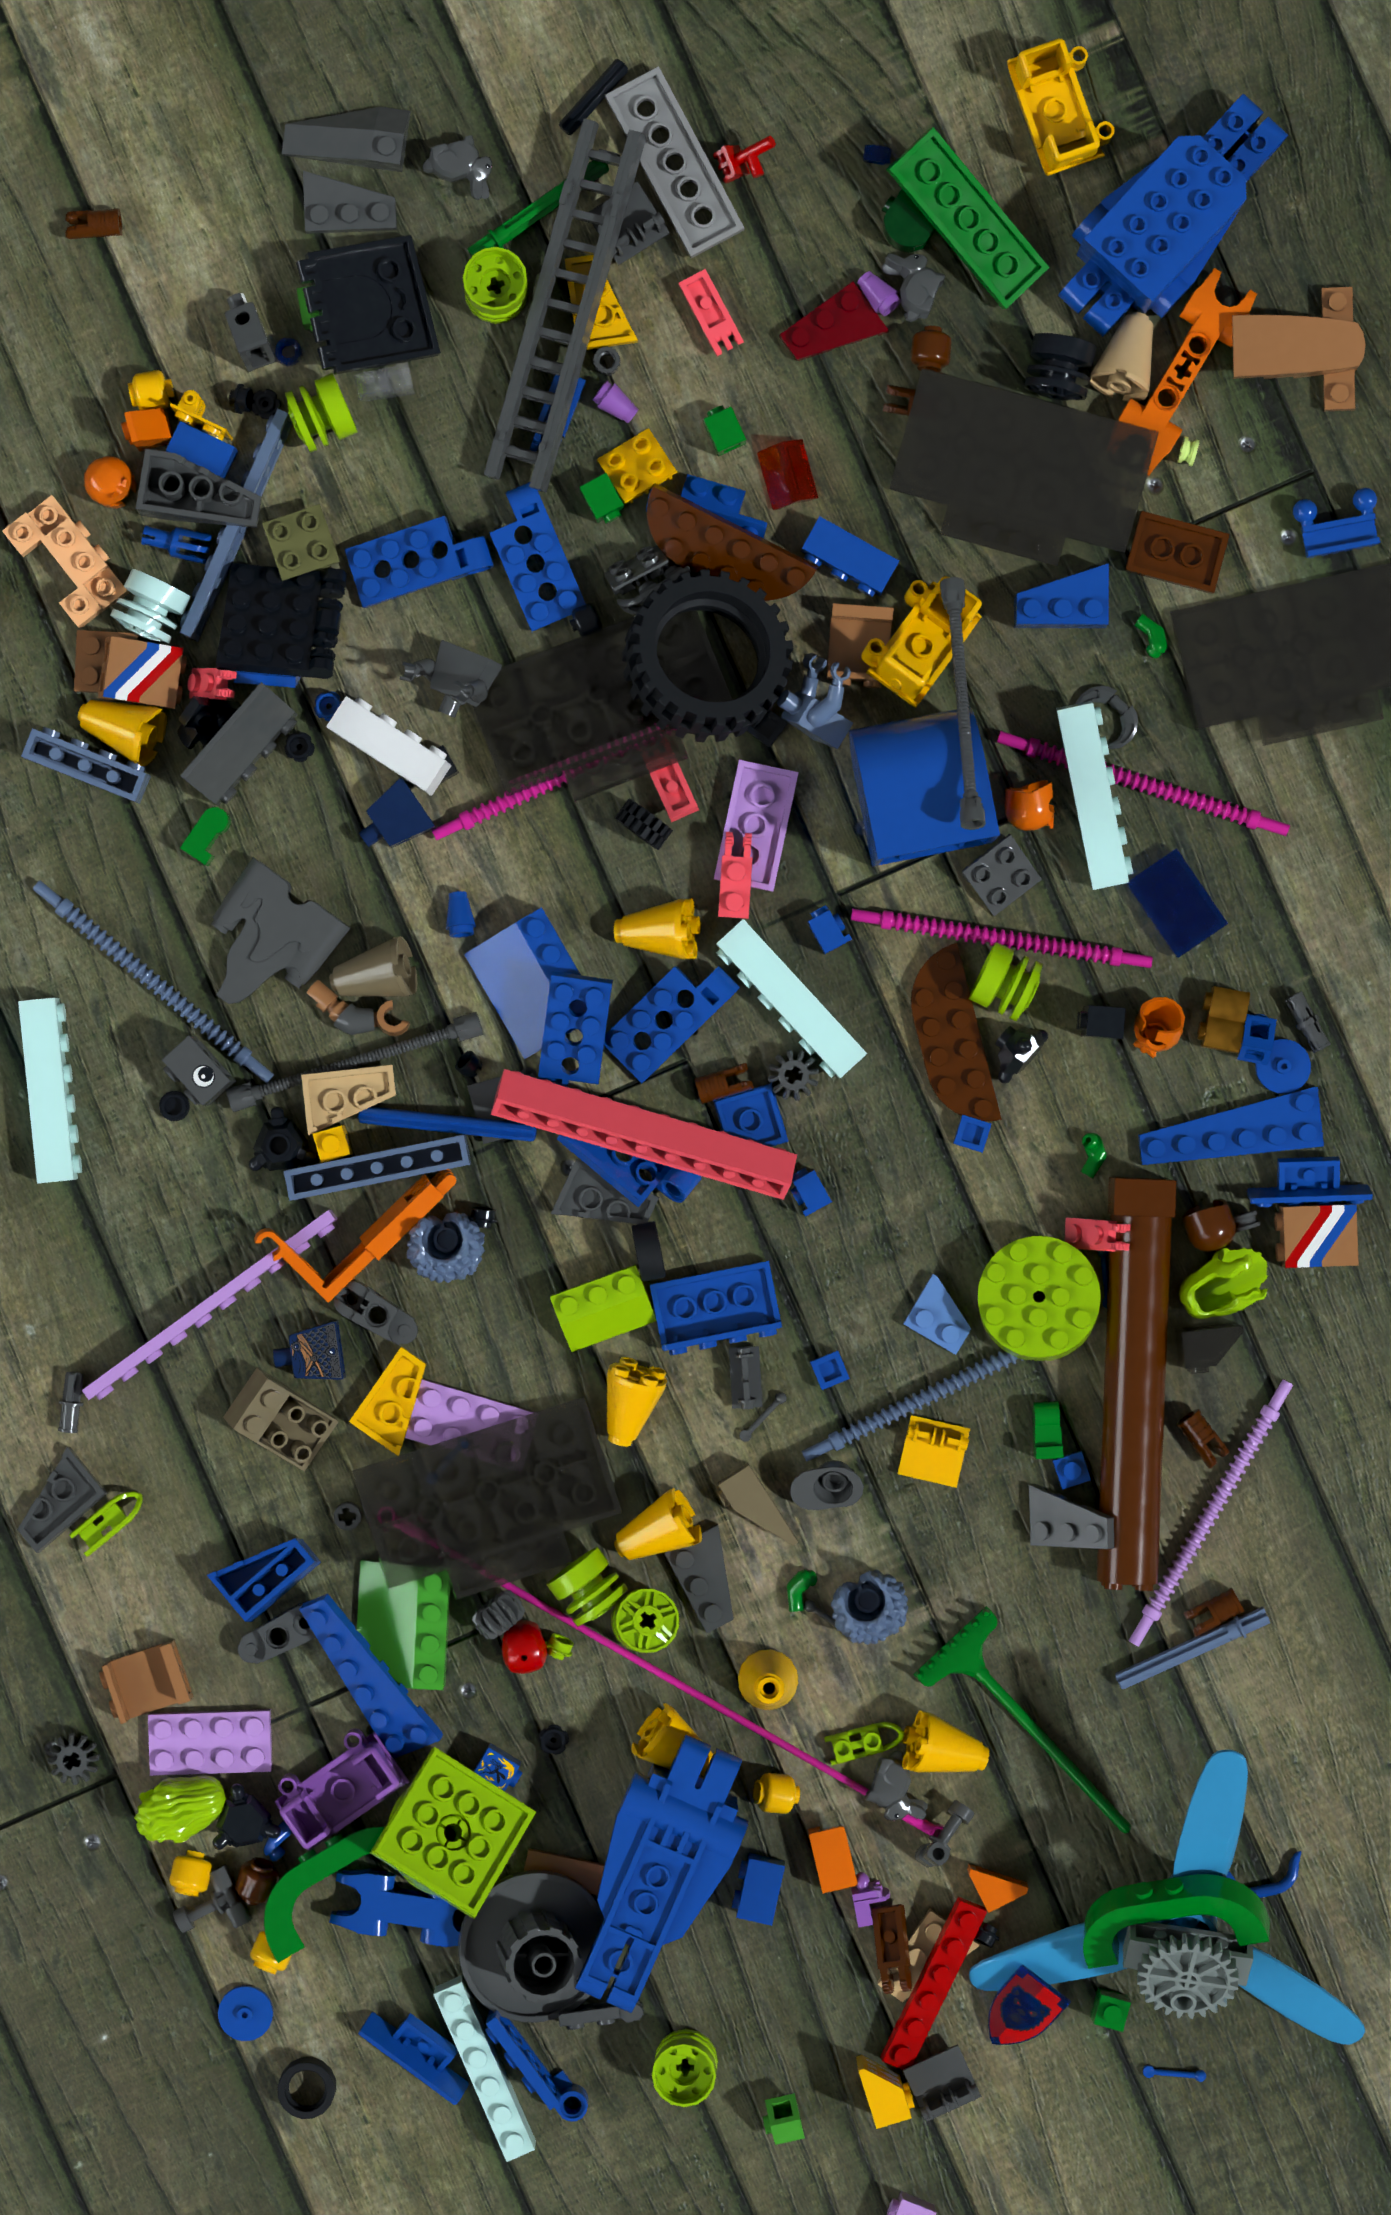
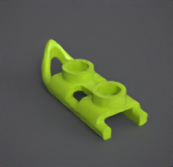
M133 1491L124 1492L113 1497L73 1530L69 1536L74 1538L76 1535H80L89 1546V1549L84 1552L85 1556L89 1557L133 1520L141 1507L142 1494ZM127 1497H135L137 1500L135 1507L126 1516L124 1510L116 1502ZM102 1515L104 1520L96 1526L93 1521ZM111 1526L113 1529L104 1536L102 1531Z
M879 1722L824 1737L825 1743L831 1741L835 1758L830 1759L832 1766L890 1750L903 1740L905 1734L901 1727L894 1723ZM878 1728H891L897 1731L899 1736L894 1741L882 1745ZM861 1733V1739L850 1741L849 1736ZM865 1748L864 1751L853 1753L855 1749Z

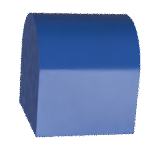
M970 706L969 715L976 792H978L981 803H983L986 821L984 827L975 830L963 829L960 825V800L963 799L964 784L957 709L849 730L853 771L872 867L991 844L1000 836L982 741L974 712Z

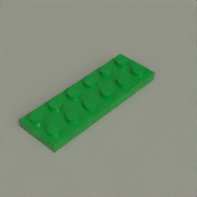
M934 127L929 128L886 169L1002 309H1007L1050 268Z

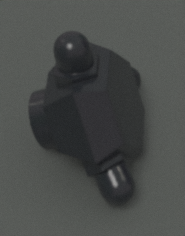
M1009 1026L1001 1034L995 1043L1001 1049L998 1053L1001 1062L998 1079L1001 1083H1009L1013 1074L1023 1071L1038 1054L1044 1042L1048 1039V1033L1045 1030L1020 1028L1016 1031L1012 1026Z
M281 1107L272 1108L270 1112L271 1119L263 1124L253 1147L255 1156L250 1159L248 1163L249 1168L252 1171H258L264 1167L265 1169L268 1168L269 1171L298 1168L299 1164L302 1165L303 1162L309 1165L314 1164L317 1161V1155L315 1152L308 1150V1140L292 1119L284 1118V1111Z
M236 1783L232 1785L230 1789L231 1796L229 1800H225L224 1809L216 1825L218 1835L213 1839V1847L221 1850L227 1845H233L236 1848L263 1842V1839H266L267 1836L278 1838L281 1834V1829L278 1825L272 1823V1820H270L271 1814L254 1795L245 1793L244 1787L241 1784Z

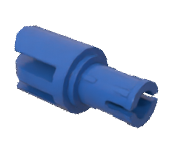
M145 526L143 534L155 538L142 537V545L166 549L170 553V557L200 564L206 563V557L180 552V549L209 553L210 546L184 540L183 536L211 541L212 535L179 527L170 532Z

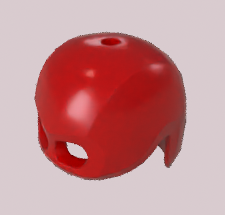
M519 1620L517 1624L504 1632L502 1657L505 1665L512 1673H532L541 1669L545 1664L547 1658L546 1643L539 1626L532 1621Z

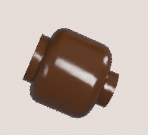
M925 326L923 331L913 335L912 363L921 372H941L942 368L950 363L951 337L942 332V328L939 326Z
M261 1857L252 1858L246 1861L240 1868L236 1881V1891L243 1901L249 1905H259L260 1903L267 1902L272 1888L279 1879V1873L271 1861Z

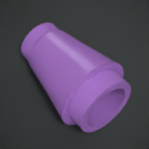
M871 271L863 274L857 282L876 313L887 316L901 302L898 291Z
M607 380L592 399L598 404L597 408L622 421L624 420L627 424L639 410L615 383L612 385Z

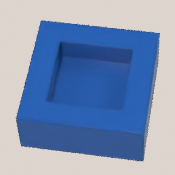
M962 1115L953 1144L983 1153L992 1124Z
M838 1350L810 1361L822 1390L850 1379Z
M1081 1450L1065 1455L1064 1458L1052 1460L1062 1490L1091 1480Z

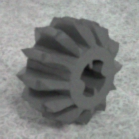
M790 1049L787 1050V1062L784 1061L780 1054L775 1057L781 1064L780 1068L773 1064L769 1065V1069L778 1072V1076L768 1077V1082L779 1080L780 1084L775 1086L772 1091L777 1093L782 1087L786 1088L782 1098L787 1100L790 1090H794V1099L799 1101V1089H802L805 1095L810 1096L811 1091L805 1085L807 1083L812 1086L818 1085V1081L809 1079V1075L818 1074L819 1069H807V1066L814 1062L812 1057L805 1063L801 1062L804 1057V1051H799L797 1060H793V1052ZM795 1066L800 1069L798 1074L802 1073V1078L800 1081L795 1080L793 1084L787 1082L789 1077H785V1071L792 1070Z
M505 1590L496 1594L475 1611L472 1621L476 1625L475 1628L486 1639H495L517 1624V1621L523 1617L525 1608L522 1606V1602L517 1595L515 1596L511 1590Z
M75 1732L69 1734L68 1741L65 1737L61 1736L57 1739L59 1746L52 1745L50 1747V1752L56 1756L48 1758L47 1761L51 1765L57 1764V1767L51 1771L53 1776L57 1775L60 1771L63 1773L60 1779L61 1783H65L69 1776H71L72 1784L78 1785L80 1777L87 1782L91 1778L89 1772H97L98 1766L93 1762L100 1759V1754L91 1753L97 1746L95 1742L89 1746L85 1745L88 1738L87 1735L84 1734L78 1742ZM73 1752L79 1755L77 1760H81V1762H77L75 1765L69 1763L71 1758H67Z

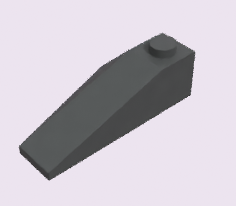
M375 107L287 123L285 125L282 155L402 172L411 111Z
M145 449L136 510L141 516L171 521L257 528L261 496L212 473L202 466L200 467L176 453Z

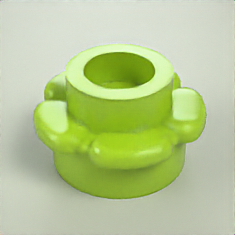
M553 1633L550 1639L545 1641L548 1648L547 1653L550 1656L559 1660L572 1656L571 1650L574 1643L569 1638Z

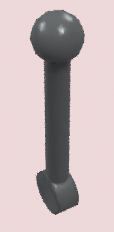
M783 1392L777 1393L772 1404L748 1429L740 1432L739 1437L743 1442H748L753 1431L779 1404L786 1402V1394Z
M808 1600L804 1603V1609L807 1612H814L835 1627L836 1620L817 1608L814 1601Z

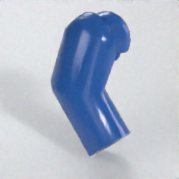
M285 1821L278 1825L281 1829L280 1836L278 1838L268 1837L264 1847L265 1855H268L273 1862L278 1861L285 1854V1850L280 1844L292 1834Z

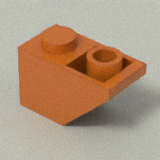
M164 408L124 413L126 422H122L121 425L126 441L129 440L130 445H134L140 452L145 451V449L169 444L173 433L168 414Z

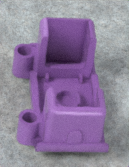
M350 1729L344 1738V1745L347 1748L345 1752L301 1782L292 1773L285 1774L279 1782L278 1788L283 1795L275 1803L280 1809V1815L301 1846L308 1851L383 1801L388 1795L410 1782L375 1732L365 1737L360 1729ZM351 1735L357 1736L358 1739H359V1742H358V1743H352V1742H350L349 1736H351ZM284 1781H291L294 1787L287 1788L284 1785Z

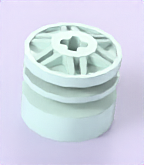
M132 569L124 587L135 595L133 601L118 598L117 603L128 608V611L123 613L113 609L110 616L116 619L125 629L141 637L169 644L172 637L161 631L160 628L163 625L173 630L176 629L177 625L166 616L168 612L182 615L190 600V596L157 578Z

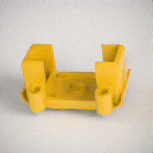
M1061 38L1021 51L1017 57L1007 60L1009 74L1046 176L1104 157L1105 153L1102 152L1100 147L1107 145L1114 135V126L1110 122L1103 121L1095 128L1075 73L1084 68L1088 59L1087 50L1082 46H1076L1069 53L1065 40ZM1073 56H1080L1082 61L1074 60ZM1105 130L1109 136L1104 137L1099 131Z
M948 576L942 577L938 583L932 581L929 587L924 581H913L904 595L905 602L913 608L886 646L878 638L871 639L861 655L862 660L870 666L866 673L914 708L919 705L953 658L949 614L944 609L940 592V582L943 579L950 578ZM966 589L965 607L962 608V613L960 614L963 643L982 617L977 613L982 606L981 600Z

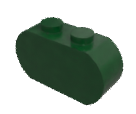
M901 189L896 198L891 195L882 209V212L886 213L883 219V232L890 245L899 251L908 253L924 249L936 229L903 189Z

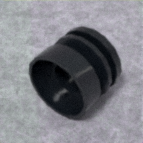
M1035 334L1030 356L1042 362V364L1028 366L1027 373L1034 377H1026L1024 388L1054 400H1085L1088 390L1082 386L1088 385L1090 378L1078 372V369L1083 370L1093 367L1097 346L1086 340L1061 334Z

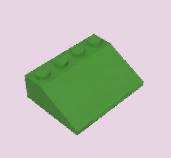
M360 1560L357 1631L371 1645L369 1650L379 1661L383 1660L390 1668L388 1673L398 1684L402 1683L405 1688L444 1690L446 1683L452 1564Z

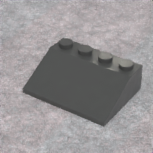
M261 682L180 776L217 806L222 802L226 805L237 793L236 785L242 779L246 782L257 770L255 763L262 756L266 759L277 747L275 740L282 733L286 736L297 724L295 717L298 714Z

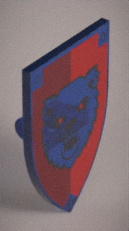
M1022 1964L1000 1988L992 2001L988 2017V2029L992 2044H1017L1038 2036L1054 2022L1070 2004L1071 2000Z

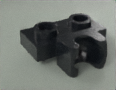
M193 696L178 718L182 723L177 730L179 739L188 749L194 748L199 741L204 749L241 704L237 701L214 700Z

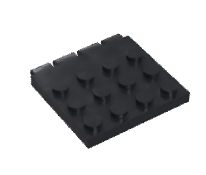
M411 235L308 252L304 260L296 262L301 284L312 283V286L303 288L308 313L319 312V316L310 319L315 342H326L327 346L317 349L322 370L333 369L334 375L435 357L441 353Z

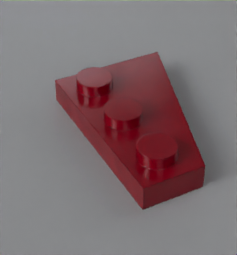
M853 281L782 332L779 338L795 360L800 361L832 351V349L844 345L854 344L863 339L888 333L889 330Z

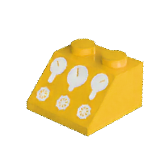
M863 2055L856 2056L859 2075L876 2129L911 2119L910 2109L914 2108L915 2105L909 2083L902 2084L899 2074Z

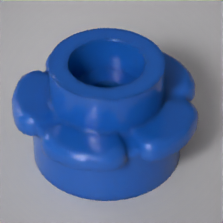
M332 691L319 694L315 699V714L319 718H325L326 721H330L342 703L340 696ZM328 703L332 705L331 709L326 708Z

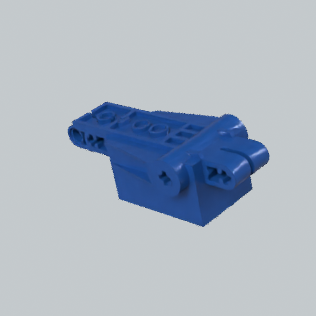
M1242 94L1203 137L1200 135L1178 136L1158 159L1105 197L1072 234V237L1081 244L1076 255L1086 264L1069 281L1058 296L1079 314L1100 293L1102 295L1101 298L1082 319L1102 337L1112 329L1131 307L1144 314L1151 309L1162 319L1195 283V280L1246 201V183L1289 136L1269 116L1250 134L1248 131L1264 112L1245 94ZM1241 140L1243 144L1226 160L1224 157Z
M688 1735L684 1736L670 1770L652 1763L647 1776L635 1772L616 1815L604 1871L598 1889L597 1901L604 1920L580 1972L578 1982L575 1985V1989L601 1999L611 1976L615 1977L606 2002L629 2013H632L639 2000L662 1945L684 1936L729 1870L749 1823L748 1820L736 1816L738 1812L737 1797L729 1794L742 1759L716 1748L706 1772L702 1776L700 1773L710 1752L711 1745ZM625 1944H627L629 1947L619 1969H617L615 1966Z

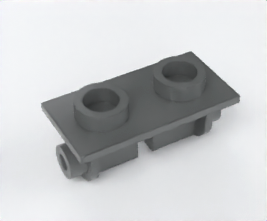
M759 1346L729 1348L732 1409L763 1407Z

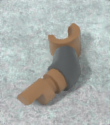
M317 980L306 992L318 1002L316 1004L317 1008L323 1013L327 1011L330 1013L329 1018L334 1021L333 1025L343 1033L355 1035L375 1031V1027H379L383 1033L389 1036H399L409 1028L410 1022L402 1020L400 1024L395 1026L385 1022V1015L393 1010L392 1000L385 1002L380 1006L378 1012H374L373 1008L356 1007L353 1004L348 1005L344 1000L339 1002L337 1000L338 995L320 980Z

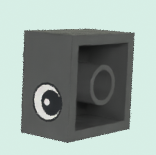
M187 1036L162 1059L166 1064L163 1068L165 1073L174 1082L181 1081L187 1089L183 1092L195 1105H211L226 1089L236 1082L233 1076L196 1036Z

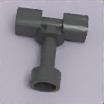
M954 1800L948 1809L952 1816L937 1837L930 1835L929 1839L933 1843L923 1844L915 1853V1860L926 1868L941 1866L948 1860L951 1848L947 1843L960 1824L968 1825L975 1815L971 1809L957 1800Z
M226 1864L210 1872V1881L215 1889L211 1892L212 1899L190 1910L183 1906L173 1911L175 1922L182 1933L195 1928L194 1921L215 1910H218L220 1914L226 1912L234 1929L253 1919L245 1902L238 1900L232 1888L235 1882Z

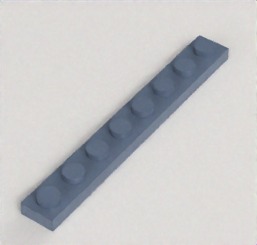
M277 408L275 415L269 417L265 427L267 433L263 443H259L256 446L253 454V460H255L250 471L244 474L241 481V487L261 497L293 426L287 412ZM226 525V527H222L216 540L218 544L214 555L211 554L208 557L204 567L206 573L202 583L199 582L196 585L192 594V599L194 600L189 611H185L180 621V627L182 628L180 633L196 642L199 641L248 527Z

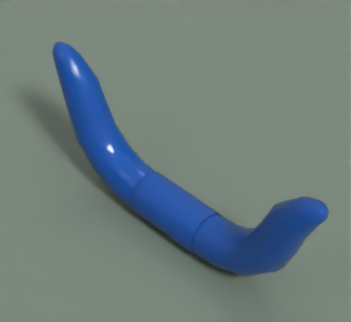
M1301 1851L1294 1853L1289 1861L1287 1875L1281 1881L1250 1887V1889L1259 1898L1277 1895L1288 1890L1298 1877ZM1228 1872L1226 1877L1235 1880L1231 1872Z

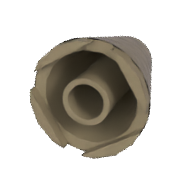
M402 936L393 937L335 966L333 973L329 975L332 990L334 992L337 991L340 996L408 997L415 994L418 985L416 966H410L408 958L413 957L407 941Z

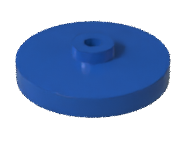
M1288 1039L1274 1040L1273 1051L1268 1064L1255 1063V1070L1260 1083L1266 1089L1274 1093L1287 1094L1300 1089L1306 1083L1311 1071V1062L1308 1053L1300 1044Z
M237 1986L228 1991L221 2000L218 2009L219 2023L224 2032L236 2040H255L261 2037L270 2027L273 2019L272 2002L264 1991L255 1986Z

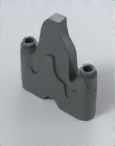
M252 857L212 917L214 920L211 925L225 935L228 930L233 931L242 919L246 920L241 933L227 955L226 977L216 994L228 1004L242 1002L252 995L265 981L283 969H286L288 973L285 979L297 988H300L302 984L306 985L351 929L316 902L308 901L302 905L295 903L291 897V884L255 857Z

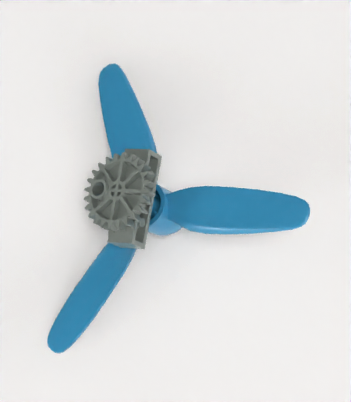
M1220 1750L1212 1754L1206 1762L1188 1806L1174 1859L1173 1875L1169 1878L1196 1874L1227 1876L1238 1843L1247 1792L1248 1767L1246 1758L1239 1752ZM1212 1915L1186 1916L1134 1924L1123 1928L1117 1933L1119 1940V1961L1117 1965L1088 1969L1083 1954L1084 1923H1080L983 1959L969 1970V1979L977 1989L983 1991H1002L1016 1974L1023 1979L1028 1973L1042 1985H1050L1100 1976L1130 1968L1138 1970L1137 1985L1140 1986V1994H1145V2002L1154 2001L1155 2010L1165 2007V2015L1176 2011L1177 2018H1180L1183 2013H1188L1189 2018L1193 2019L1195 2012H1199L1202 2017H1206V2010L1208 2009L1217 2013V2004L1226 2007L1227 1999H1234V1990H1238V1986H1240L1284 2017L1329 2041L1350 2045L1359 2041L1365 2033L1362 2021L1344 2003L1296 1970L1253 1947V1944L1239 1946L1234 1934L1218 1932L1217 1917Z

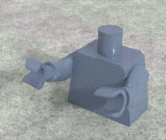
M809 653L803 659V665L808 671L807 675H804L800 692L797 691L793 694L789 690L783 691L777 700V705L784 709L782 718L811 739L838 749L853 725V722L837 713L842 706L844 694L843 681L850 677L851 671L846 666L844 674L839 677L836 673L839 662L833 663L830 669L833 677L832 685H829L827 697L820 702L815 698L819 680L817 675L818 672L826 667L827 660L820 657L811 666L812 661L817 655Z

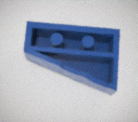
M1109 563L1017 593L1014 597V628H1106L1109 624Z
M294 1538L248 1559L207 1574V1576L245 1622H253L317 1567L321 1561L303 1539Z

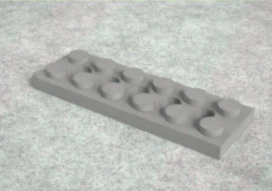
M659 66L605 94V98L626 138L629 129L641 132L646 137L640 164L690 259L744 231L745 228ZM644 101H649L655 106L654 113L647 117L640 115L637 111L638 105ZM658 128L667 130L669 139L662 144L656 143L651 137L654 130ZM672 155L680 156L684 161L682 168L676 171L669 169L666 165L668 157ZM686 182H693L697 186L698 192L693 197H685L680 192L681 186ZM700 209H707L711 212L712 219L707 224H699L694 218L695 213Z

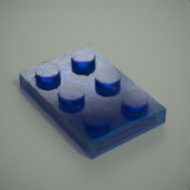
M1177 848L1129 880V883H1125L1176 958H1179L1228 924Z

